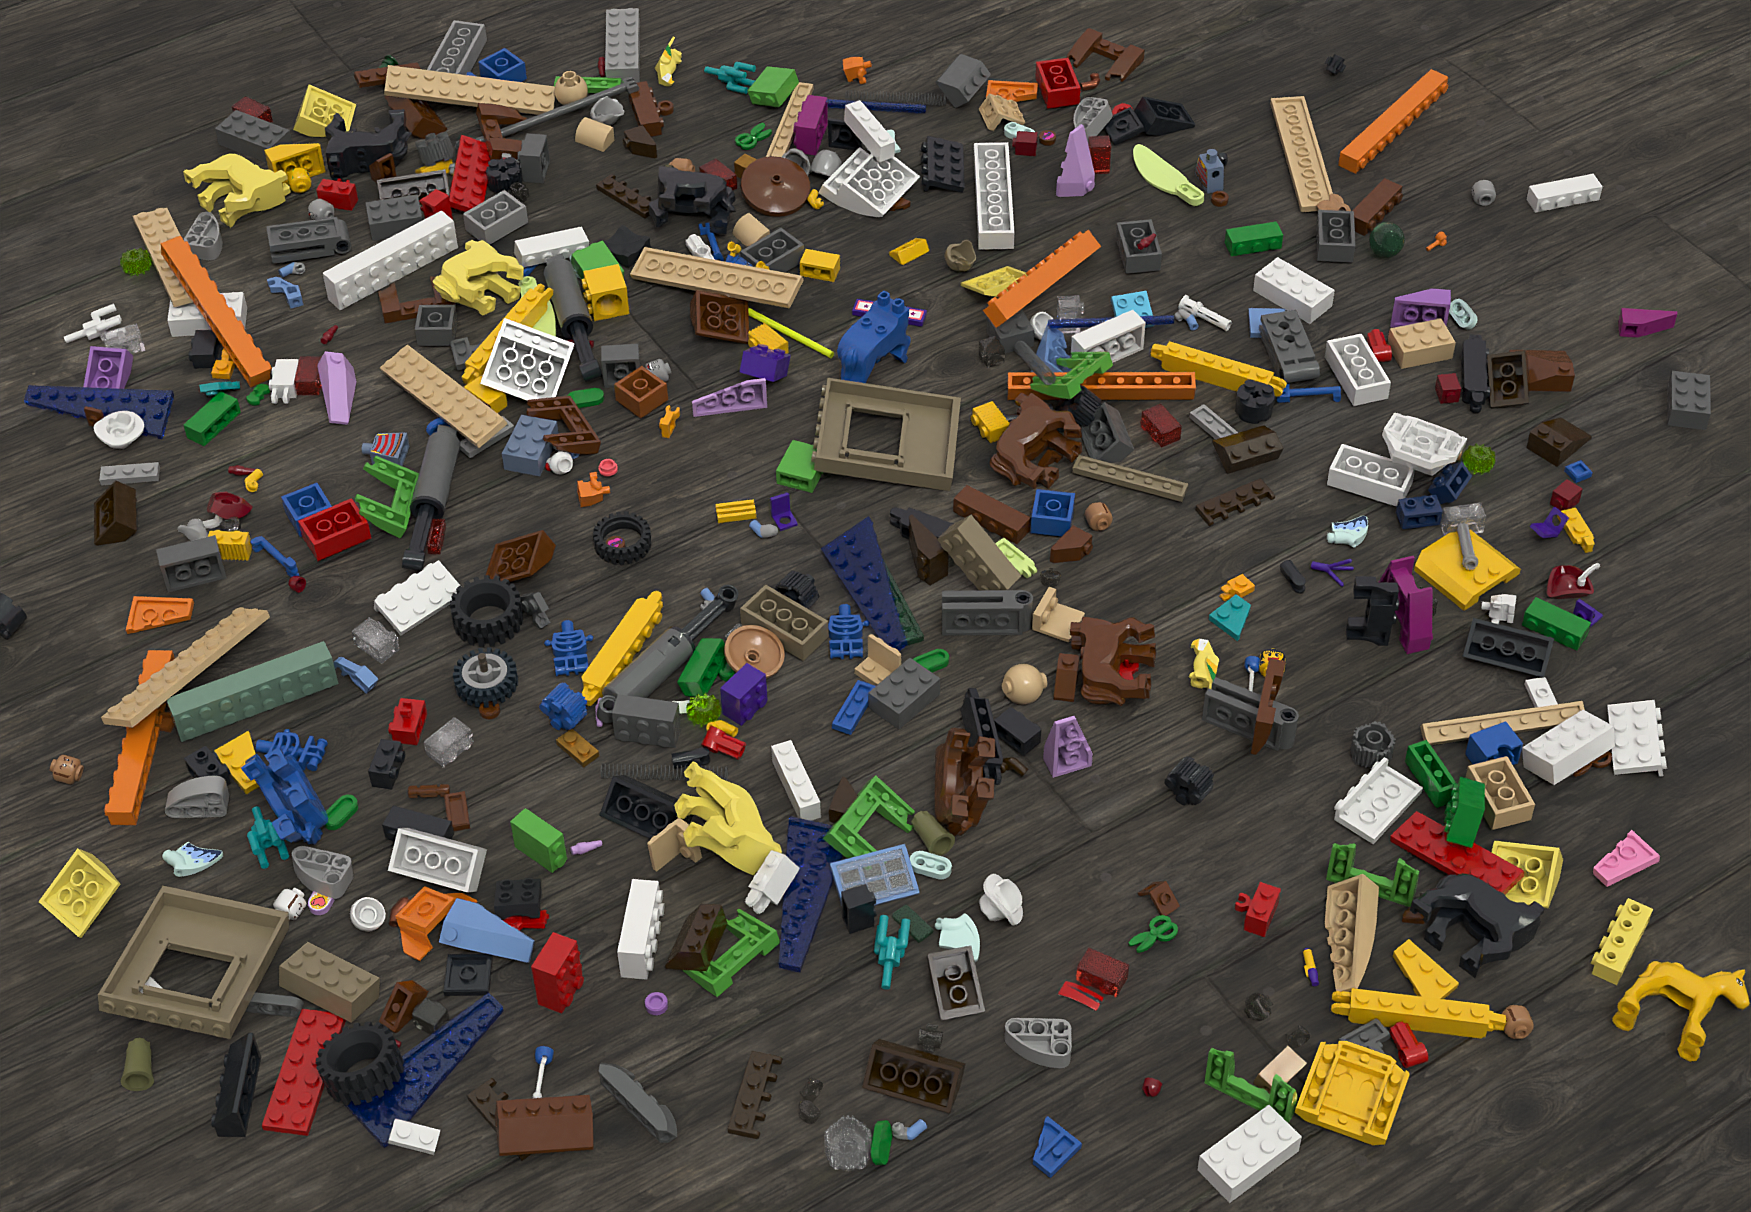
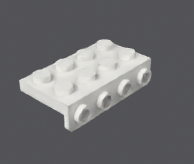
M438 560L434 564H428L418 574H412L402 584H396L386 594H380L374 601V609L376 612L380 611L401 636L450 605V601H452L451 596L453 593L457 594L456 588L460 584Z
M1655 700L1608 705L1609 724L1614 726L1615 747L1612 748L1614 775L1658 770L1659 776H1663V769H1667L1665 756L1661 757V753L1665 752L1664 740H1659V737L1663 736L1662 724L1657 722V720H1661L1660 708H1656Z
M1385 757L1380 762L1377 761L1368 775L1364 774L1356 787H1351L1345 799H1340L1334 808L1336 810L1335 821L1372 844L1415 801L1423 787L1388 766L1389 760Z

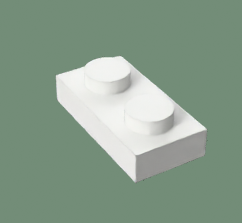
M395 1119L388 1143L434 1155L440 1130Z

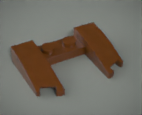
M1088 28L1076 41L1067 58L1071 59L1073 57L1076 60L1073 62L1075 68L1079 67L1093 52L1112 59L1115 63L1105 75V80L1110 81L1113 75L1121 77V82H1123L1144 61L1145 50L1131 44L1127 48L1102 39L1101 32Z
M478 103L476 115L490 159L500 160L502 159V153L510 154L511 157L518 159V152L521 151L522 141L503 138L499 124H516L527 118L522 117L517 109L497 104Z
M430 276L434 293L432 298L399 303L395 283L382 291H378L385 324L417 318L419 305H455V302H450L441 297L440 293L434 288V276Z
M571 396L528 400L527 405L531 409L527 408V416L543 419H563L571 431L569 433L544 435L543 440L545 442H549L557 450L565 452L598 454L601 441Z
M1269 658L1256 718L1251 754L1256 755L1270 736L1276 708H1273V701L1280 689L1286 661Z

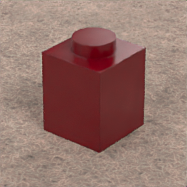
M1017 131L1016 138L1013 137L1012 148H1015V155L1036 156L1038 132Z
M1456 373L1437 375L1435 390L1440 404L1459 402L1461 386Z
M1566 479L1553 490L1550 505L1560 511L1571 509L1579 503L1583 489Z

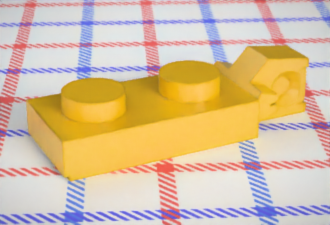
M1571 508L1561 511L1569 517L1563 528L1573 544H1580L1585 553L1593 552L1592 549L1595 545L1593 534L1578 510ZM1557 515V518L1561 523V518L1559 515Z

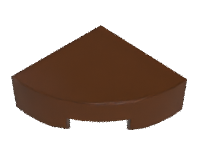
M900 198L889 210L907 209L910 207V201Z
M1048 449L1038 465L1040 467H1049L1048 465L1054 462L1058 463L1063 458V455L1060 452Z
M1409 907L1404 911L1402 922L1424 924L1422 920L1424 916L1419 912L1416 914L1412 913Z

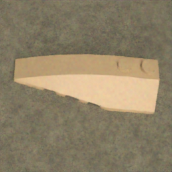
M1364 874L1332 884L1327 888L1325 928L1329 932L1327 940L1332 949L1330 957L1335 967L1333 969L1336 991L1349 992L1352 988L1358 989L1369 962L1374 942L1379 886Z

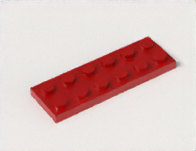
M461 135L449 198L452 208L467 212L484 202L488 182L486 169L489 167L488 162L491 159L485 142Z
M1417 811L1390 836V842L1449 875H1459L1462 873L1473 875L1505 895L1524 877V870L1475 843L1470 848L1446 841L1447 833L1444 832V826Z
M302 1009L262 1123L263 1130L309 1135L325 1086L316 1068V1058L319 1057L317 1053L319 1049H325L323 1043L326 1040L331 1041L332 1034L335 1032L338 1034L342 1033V1028H344L346 1022L345 1019L331 1012Z

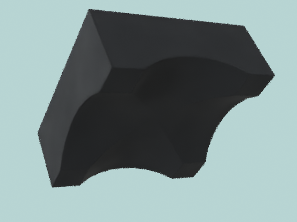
M621 225L610 239L603 241L617 262L626 267L632 266L638 260L644 247L651 248L650 237L637 235L624 225Z
M540 878L497 881L494 901L495 915L500 917L501 920L515 915L540 918V901L542 897Z

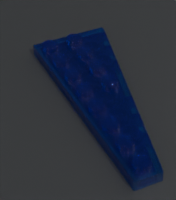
M28 385L24 401L26 405L41 409H53L57 413L72 414L76 418H86L85 406L102 410L104 417L118 411L134 412L144 422L142 435H152L158 439H163L174 393L170 390Z
M868 516L821 549L878 637L890 647L900 651L908 643L894 601L891 583L885 563L883 562L881 548L877 541V534L874 530L873 522Z
M792 816L789 817L786 856L800 869L784 893L779 968L801 973L834 881L830 863L841 861L843 855L823 839L832 825Z
M487 993L402 1056L404 1071L399 1073L401 1078L398 1082H392L394 1087L390 1091L387 1089L383 1091L384 1096L379 1098L376 1095L372 1097L373 1101L369 1103L366 1100H361V1105H354L353 1101H351L349 1105L344 1106L384 1148L387 1147L394 1120L399 1119L407 1122L411 1120L504 1011L503 1006L490 993Z

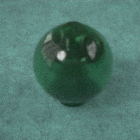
M1380 223L1370 233V248L1379 257L1390 258L1396 256L1404 247V233L1394 223Z

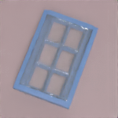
M905 844L830 863L840 902L842 891L864 884L867 885L869 892L873 891L876 904L874 906L919 894Z

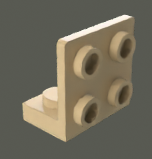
M988 94L979 108L989 130L994 131L1002 118L1021 125L1025 124L1018 104L999 95Z
M1049 587L1033 613L1032 630L1070 642L1072 636H1070L1071 622H1081L1085 613L1059 604L1058 598H1056V589Z
M870 634L868 636V657L855 668V674L869 684L877 686L901 665V653L896 648H892L884 643L882 639Z
M677 818L673 823L668 824L663 831L652 837L648 842L652 867L656 872L680 852L685 858H690L695 863L702 858L700 846L687 847L683 833L689 824L681 818Z

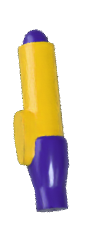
M1305 948L1303 956L1306 964L1304 966L1306 976L1309 977L1312 986H1318V972L1312 951Z

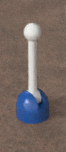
M1256 656L1246 657L1244 663L1245 670L1250 673L1249 691L1252 692L1254 673L1259 671L1260 658Z
M540 1046L535 1051V1061L540 1065L536 1092L533 1093V1098H542L540 1090L544 1066L552 1062L554 1050L549 1047Z

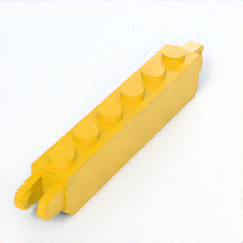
M538 284L534 289L530 288L504 318L533 328L546 313L548 308L547 302L552 298L554 290L547 288L544 291L545 286L542 284ZM504 319L465 362L466 369L462 375L464 384H469L480 375L483 377Z
M1170 341L1167 346L1154 344L1151 348V357L1161 360V366L1164 370L1170 372H1195L1196 380L1236 392L1241 385L1245 384L1246 380H1254L1255 382L1271 385L1274 388L1275 396L1280 397L1283 393L1282 389L1287 385L1286 381L1275 377L1274 372Z
M654 591L647 599L640 598L634 602L582 675V696L587 700L586 705L592 706L597 699L603 697L602 690L632 662L634 655L641 650L646 638L651 636L655 625L660 623L662 619L661 608L663 607V602L660 601L662 599L661 592Z
M1354 988L1351 989V992L1334 991L1332 994V1000L1340 1003L1332 1004L1331 1011L1335 1014L1348 1016V1020L1352 1023L1367 1024L1377 1018L1384 1027H1393L1396 1023L1403 1021L1408 1023L1411 1030L1472 1038L1486 1037L1487 1031L1504 1030L1506 1025V1015L1493 1013V1011L1489 1010V1005Z

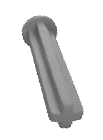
M1459 523L1457 525V532L1463 555L1462 565L1466 569L1472 570L1478 565V558L1474 554L1468 525L1466 523Z

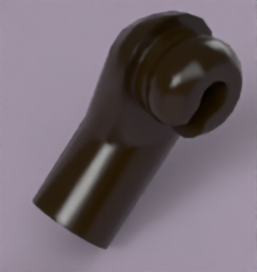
M1014 757L1003 758V763L1000 767L1001 773H1005L1006 770H1014L1021 777L1029 770Z

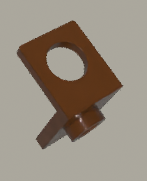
M87 406L84 408L88 424L92 427L103 419L104 415L114 413Z
M1166 881L1153 882L1138 892L1139 896L1150 895L1160 915L1167 916L1180 907Z

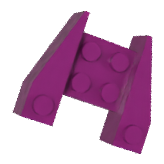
M1414 556L1392 560L1378 582L1398 583L1399 593L1397 599L1399 600V609L1395 613L1401 625L1399 641L1406 654L1430 649L1431 640H1433L1432 587L1417 588L1412 575Z

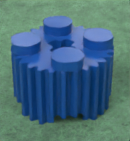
M559 683L539 705L540 710L549 716L551 725L557 730L561 728L566 730L573 729L587 715V709H585L587 700L582 696V693H574L573 690H570L568 688L569 685L566 683Z

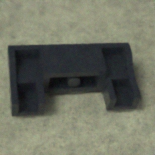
M1355 576L1353 586L1354 599L1368 600L1364 617H1348L1346 626L1347 640H1365L1378 646H1388L1392 624H1396L1395 611L1399 609V600L1397 599L1399 593L1398 583H1377L1376 576Z

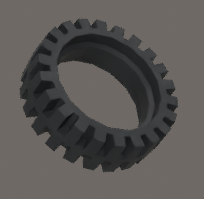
M624 511V515H621V512H616V516L613 513L609 514V518L604 516L602 521L599 520L597 522V526L594 527L593 542L597 555L601 559H605V562L609 563L612 561V564L615 565L617 562H620V565H624L625 561L628 564H632L633 559L635 562L639 561L640 557L644 558L646 556L645 553H648L649 548H651L649 524H647L645 519L643 520L642 516H636V513L633 512L631 515H629V512ZM618 529H631L641 535V538L635 544L623 548L612 547L603 541L610 532Z

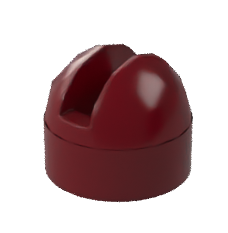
M292 576L288 584L293 591L302 592L306 586V580L301 576Z
M1145 1078L1142 1088L1144 1094L1148 1097L1157 1096L1161 1091L1162 1083L1154 1078Z

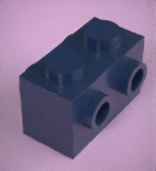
M1462 461L1455 464H1447L1432 481L1433 484L1428 491L1431 495L1437 496L1440 504L1451 503L1457 499L1472 475Z
M1436 495L1398 499L1396 515L1402 529L1440 525L1443 511Z

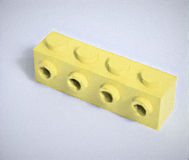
M1629 898L1624 906L1619 905L1615 917L1618 918L1616 921H1611L1607 930L1610 934L1608 937H1603L1599 946L1602 950L1600 953L1595 952L1591 964L1594 965L1593 975L1615 985L1618 984L1649 923L1653 911L1652 908Z

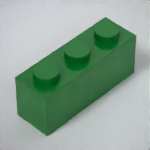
M1277 221L1226 229L1225 245L1230 256L1282 248L1283 233Z
M220 391L184 424L187 439L202 446L207 445L241 413L238 399Z
M1535 597L1525 611L1522 626L1544 636L1554 638L1555 641L1576 651L1588 636L1591 622Z
M701 638L677 681L685 696L706 697L726 660L724 655L725 643L722 639Z
M1427 740L1409 745L1405 763L1423 787L1434 806L1438 808L1446 805L1447 802L1451 801V790L1453 784L1456 783Z

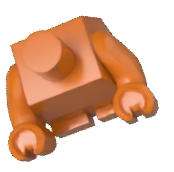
M863 57L843 59V69L848 82L858 78L860 84H865L866 78L863 76L866 74V69L872 67L871 61L864 62Z
M597 472L589 474V482L577 481L580 507L592 506L603 501V494H610L609 486L602 487L601 482L596 480L598 479Z

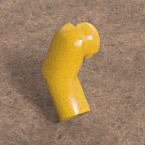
M815 189L811 190L807 201L814 209H820L824 202H821V198H817L819 193Z
M256 469L245 478V488L249 492L257 491V481L263 476L261 470Z
M723 720L709 722L706 726L707 731L710 726H713L732 737H735L738 733L737 727Z

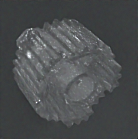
M847 1115V1117L842 1116L841 1119L837 1120V1123L833 1122V1126L830 1125L829 1129L825 1131V1155L827 1160L830 1161V1166L834 1169L842 1168V1171L845 1169L847 1171H850V1169L854 1171L855 1168L863 1169L867 1165V1160L870 1159L872 1144L871 1130L867 1129V1125H863V1122L859 1123V1120L854 1118V1116L849 1117Z

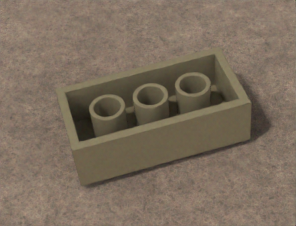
M972 515L952 524L937 539L942 548L948 552L955 564L962 569L966 577L979 591L1008 590L1021 577V574Z
M767 585L762 587L740 608L741 624L743 626L756 625L770 630L779 638L784 650L802 661L829 637L828 621Z
M309 942L304 944L279 966L280 987L351 1023L379 998V977Z

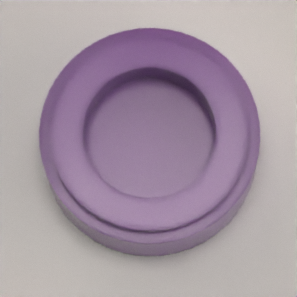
M660 992L649 994L645 999L647 1012L651 1015L663 1014L668 1008L667 997Z

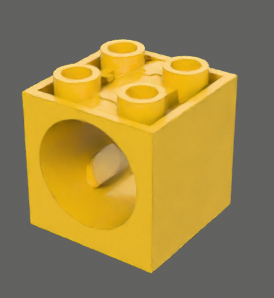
M619 264L583 271L584 279H581L583 290H586L583 292L585 302L588 303L589 315L592 314L594 321L629 314L627 287Z

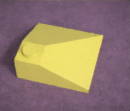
M308 85L293 130L310 137H326L325 127L331 123L334 115L338 113L345 121L346 131H349L356 104Z
M1006 266L961 282V286L984 295L997 297L1004 289L1007 290V287L1013 282L1017 283L1016 280L1022 275H1026V272Z
M1494 841L1493 854L1524 870V877L1505 896L1517 903L1524 902L1529 906L1533 901H1536L1544 908H1549L1560 878L1563 863L1560 849Z
M77 848L39 900V903L73 933L82 938L120 886V883L98 858L91 853Z

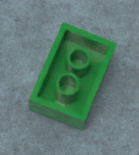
M1460 777L1458 784L1454 783L1452 786L1451 801L1447 802L1445 808L1444 832L1447 833L1446 841L1472 848L1485 810V783Z

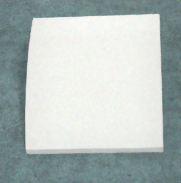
M859 147L822 185L818 193L836 205L855 213L883 217L920 176L896 157L878 162L872 153L869 155Z
M504 318L480 384L526 401L529 399L556 397L574 343Z

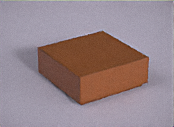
M159 711L158 716H163L161 724H155V726L159 727L160 731L171 733L174 727L171 714Z

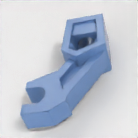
M280 277L267 279L271 293H284L290 309L303 305L298 285H293Z
M339 657L334 661L335 669L339 667L342 671L341 675H349L351 680L366 694L376 686L378 678L365 665L359 666L344 657Z

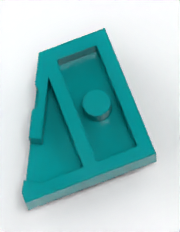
M240 381L199 385L200 392L206 394V396H216L220 391L241 389Z
M1236 594L1209 614V621L1238 641L1245 626L1246 618L1250 613L1251 604Z

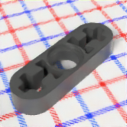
M255 992L245 1012L299 1017L304 1002L293 996Z

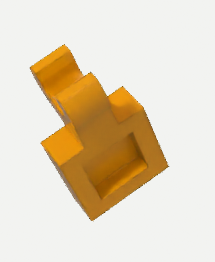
M224 348L222 350V359L215 361L211 372L212 378L231 379L235 364Z
M668 405L665 409L666 414L664 418L660 419L659 423L662 437L670 438L676 426L675 421L680 416L679 407L672 412L670 405Z
M1241 574L1227 581V584L1221 587L1224 593L1220 594L1219 597L1224 601L1229 600L1236 594L1242 598L1253 592L1255 585Z

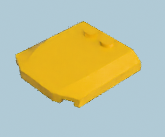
M1469 530L1474 554L1478 558V565L1475 569L1468 570L1462 565L1463 555L1458 532L1448 533L1423 549L1414 567V571L1463 611L1477 603L1479 596L1500 582L1507 583L1518 576L1521 570L1472 530Z
M1338 1041V1044L1325 1045L1326 1042H1321L1297 1103L1295 1113L1309 1123L1371 1145H1385L1410 1073L1407 1070L1404 1072L1396 1065L1397 1061L1391 1056L1348 1041Z

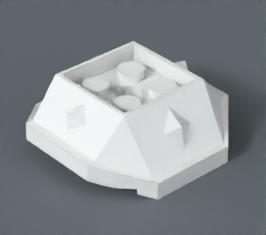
M1398 413L1392 415L1382 433L1392 462L1431 476L1447 464L1455 462L1467 441V438L1459 436L1454 431Z

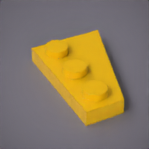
M249 731L214 750L220 759V763L227 765L231 773L230 776L245 794L259 787L255 779L250 780L241 769L245 765V761L255 755Z
M1408 939L1393 952V958L1404 976L1409 978L1417 996L1444 999L1458 987L1459 982L1411 940Z

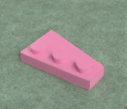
M1631 830L1627 837L1620 841L1616 848L1593 868V874L1608 887L1658 863L1660 855Z

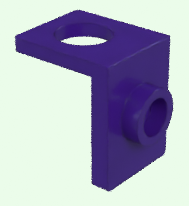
M788 492L771 497V517L778 529L783 531L797 526L798 523L790 511V496ZM782 518H789L791 520L788 524L780 523Z
M1553 507L1544 523H1531L1530 528L1542 538L1558 537L1569 517L1556 507ZM1554 515H1559L1561 518V523L1558 526H1555L1552 522Z
M1581 599L1576 601L1573 614L1591 622L1590 627L1603 617L1601 613Z

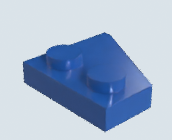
M1047 1116L1042 1133L1040 1134L1038 1147L1034 1154L1033 1165L1051 1178L1081 1149L1082 1143Z

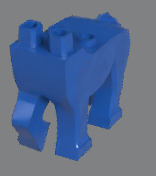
M882 291L878 295L877 300L871 305L869 311L842 336L837 349L838 358L842 364L841 380L866 383L875 363H878L880 358L885 357L888 353L903 363L907 362L906 354L911 342V338L906 334L910 309L904 306V300L900 298L893 300L890 298V293Z
M278 747L264 755L270 763L269 766L262 761L258 754L247 759L241 769L250 780L255 779L272 810L278 817V819L272 822V825L280 839H286L289 842L295 843L303 839L308 844L316 845L321 839V835H323L320 828L328 823V816L296 758L289 754L285 756Z

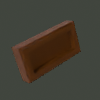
M465 791L445 794L447 820L452 821L453 830L470 829Z

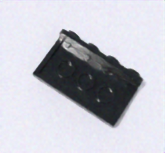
M927 136L926 141L922 142L920 152H923L921 156V163H923L921 168V174H923L921 185H923V191L927 192L929 186L963 193L965 188L963 144Z

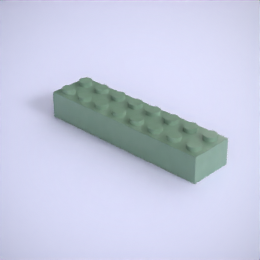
M323 641L177 694L166 701L181 742L339 683L332 656Z

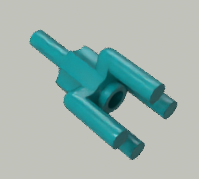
M735 62L733 67L723 65L720 69L706 66L704 72L717 75L721 82L727 83L726 88L728 90L747 94V87L736 84L741 83L752 86L755 80L746 79L747 73L740 70L755 72L756 66Z
M253 807L252 813L255 821L251 827L252 831L247 833V837L253 854L257 855L261 868L265 869L269 867L265 853L266 848L272 845L277 846L280 857L283 860L289 858V853L285 841L280 839L272 822L263 818L260 807Z
M881 915L876 930L874 953L879 955L878 964L884 967L881 988L888 990L891 986L893 967H899L900 959L905 955V948L908 945L910 920L902 919L897 939L892 936L886 937L889 917Z

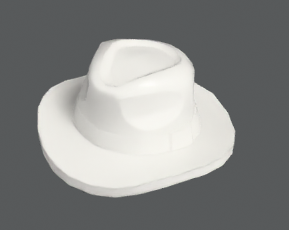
M129 411L111 413L94 425L96 436L114 449H125L144 430V422L140 416Z
M996 874L989 875L983 884L985 894L979 900L982 912L990 921L1007 918L1011 925H1017L1023 917L1020 890L1009 879H1002Z

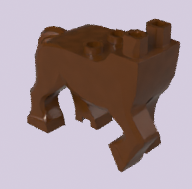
M1020 393L1015 399V404L1020 406L1017 409L1018 417L1010 422L1009 427L997 441V453L992 456L990 466L997 474L1008 477L1014 486L1021 485L1023 482L1035 489L1038 486L1036 482H1039L1049 489L1059 478V469L1055 467H1039L1031 463V460L1039 456L1049 446L1063 454L1072 463L1081 454L1082 443L1069 438H1081V428L1075 422L1070 411H1052L1043 400L1033 393L1029 396ZM1064 428V436L1056 429Z
M1082 617L1081 622H1071L1072 649H1081V659H1083V686L1081 694L1088 702L1094 704L1115 703L1122 706L1125 704L1126 698H1150L1151 674H1139L1135 679L1126 680L1121 677L1119 671L1121 663H1125V660H1129V663H1143L1149 667L1155 666L1156 643L1144 645L1123 643L1130 636L1136 638L1138 643L1154 638V625L1142 623L1134 617H1129L1117 623L1090 617Z
M951 728L945 744L942 743L935 749V815L939 823L947 824V829L953 836H962L970 827H976L988 801L994 799V779L983 778V766L988 759L995 758V739L979 736L976 744L973 747H969L967 744L970 733L961 728Z

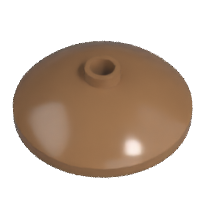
M746 625L735 629L728 636L724 646L726 661L736 673L748 663L765 673L767 679L775 675L784 662L785 653L781 641L773 632L761 626Z

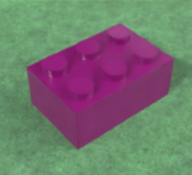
M807 95L806 100L802 102V111L798 112L797 122L794 123L793 131L796 132L794 146L805 154L816 155L828 126L827 97Z

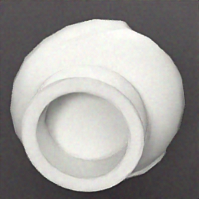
M559 451L547 459L545 468L547 471H553L555 474H565L572 469L573 459L569 453Z

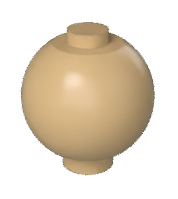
M566 71L557 80L554 92L557 100L562 105H566L587 97L588 88L582 77L576 75L573 71Z
M1018 664L1006 672L1002 683V690L1012 702L1027 705L1040 697L1043 689L1047 687V677L1031 665Z

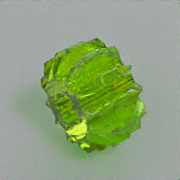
M142 248L127 249V253H122L120 258L123 271L127 274L129 273L130 276L134 274L138 276L141 273L145 274V271H149L152 265L149 253Z
M1475 443L1474 446L1469 445L1463 453V464L1467 467L1468 471H1474V474L1479 472L1483 475L1484 472L1489 473L1493 466H1495L1496 455L1491 450V447Z
M705 692L703 696H700L697 693L696 698L690 697L689 703H687V717L694 725L700 724L703 727L704 724L718 721V717L721 716L719 699H715L714 694L708 696Z

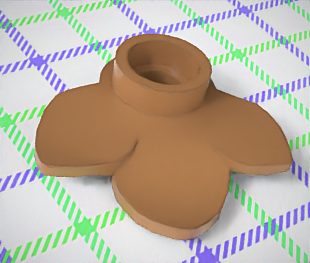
M1330 194L1329 200H1322L1316 205L1318 210L1339 211L1343 209L1351 211L1350 207L1344 204L1343 198L1337 194Z

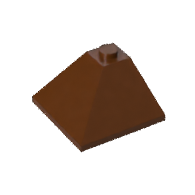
M696 290L690 302V318L696 335L748 344V300Z
M1509 350V352L1523 351V350ZM1525 350L1529 367V391L1571 392L1575 373L1573 363L1565 351Z
M543 530L495 544L486 575H489L490 579H494V576H499L501 581L505 578L509 582L532 576L552 559L556 544Z

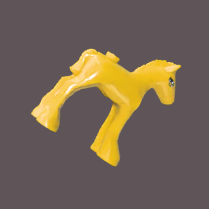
M1653 961L1647 966L1646 971L1639 975L1640 978L1637 979L1635 984L1625 992L1624 997L1618 1003V1011L1613 1016L1612 1021L1616 1027L1622 1030H1632L1640 1011L1639 1001L1647 996L1658 995L1672 999L1679 1006L1689 1010V1016L1677 1049L1680 1057L1689 1062L1697 1061L1701 1052L1699 1047L1704 1046L1706 1034L1700 1023L1711 1011L1716 998L1723 995L1741 1010L1749 1006L1750 1002L1744 984L1745 981L1742 979L1745 970H1737L1733 973L1721 971L1707 977H1700L1686 970L1680 963Z

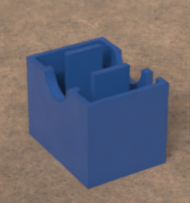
M1505 721L1470 734L1465 755L1473 765L1505 756L1509 758L1512 765H1515L1519 761L1523 743Z

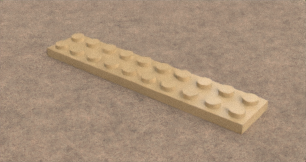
M388 65L384 95L477 107L478 103H490L517 109L520 113L540 115L554 109L555 87Z
M1304 96L1271 98V108L1300 211H1318L1316 205L1322 200H1329V196L1333 192Z
M158 208L155 211L141 212L138 215H134V223L173 307L193 303L161 255V243L180 236L168 209Z
M644 247L630 273L631 278L636 280L721 294L732 298L785 308L791 307L804 281L801 275Z
M409 345L402 348L380 367L386 376L478 448L507 425L503 417Z
M243 607L233 610L230 616L222 619L213 629L208 630L201 639L194 641L187 650L180 652L177 658L166 663L163 669L152 674L151 678L145 683L138 685L134 692L124 696L122 701L116 706L109 708L108 712L101 717L103 723L133 728L270 618L268 611L256 608L244 609Z

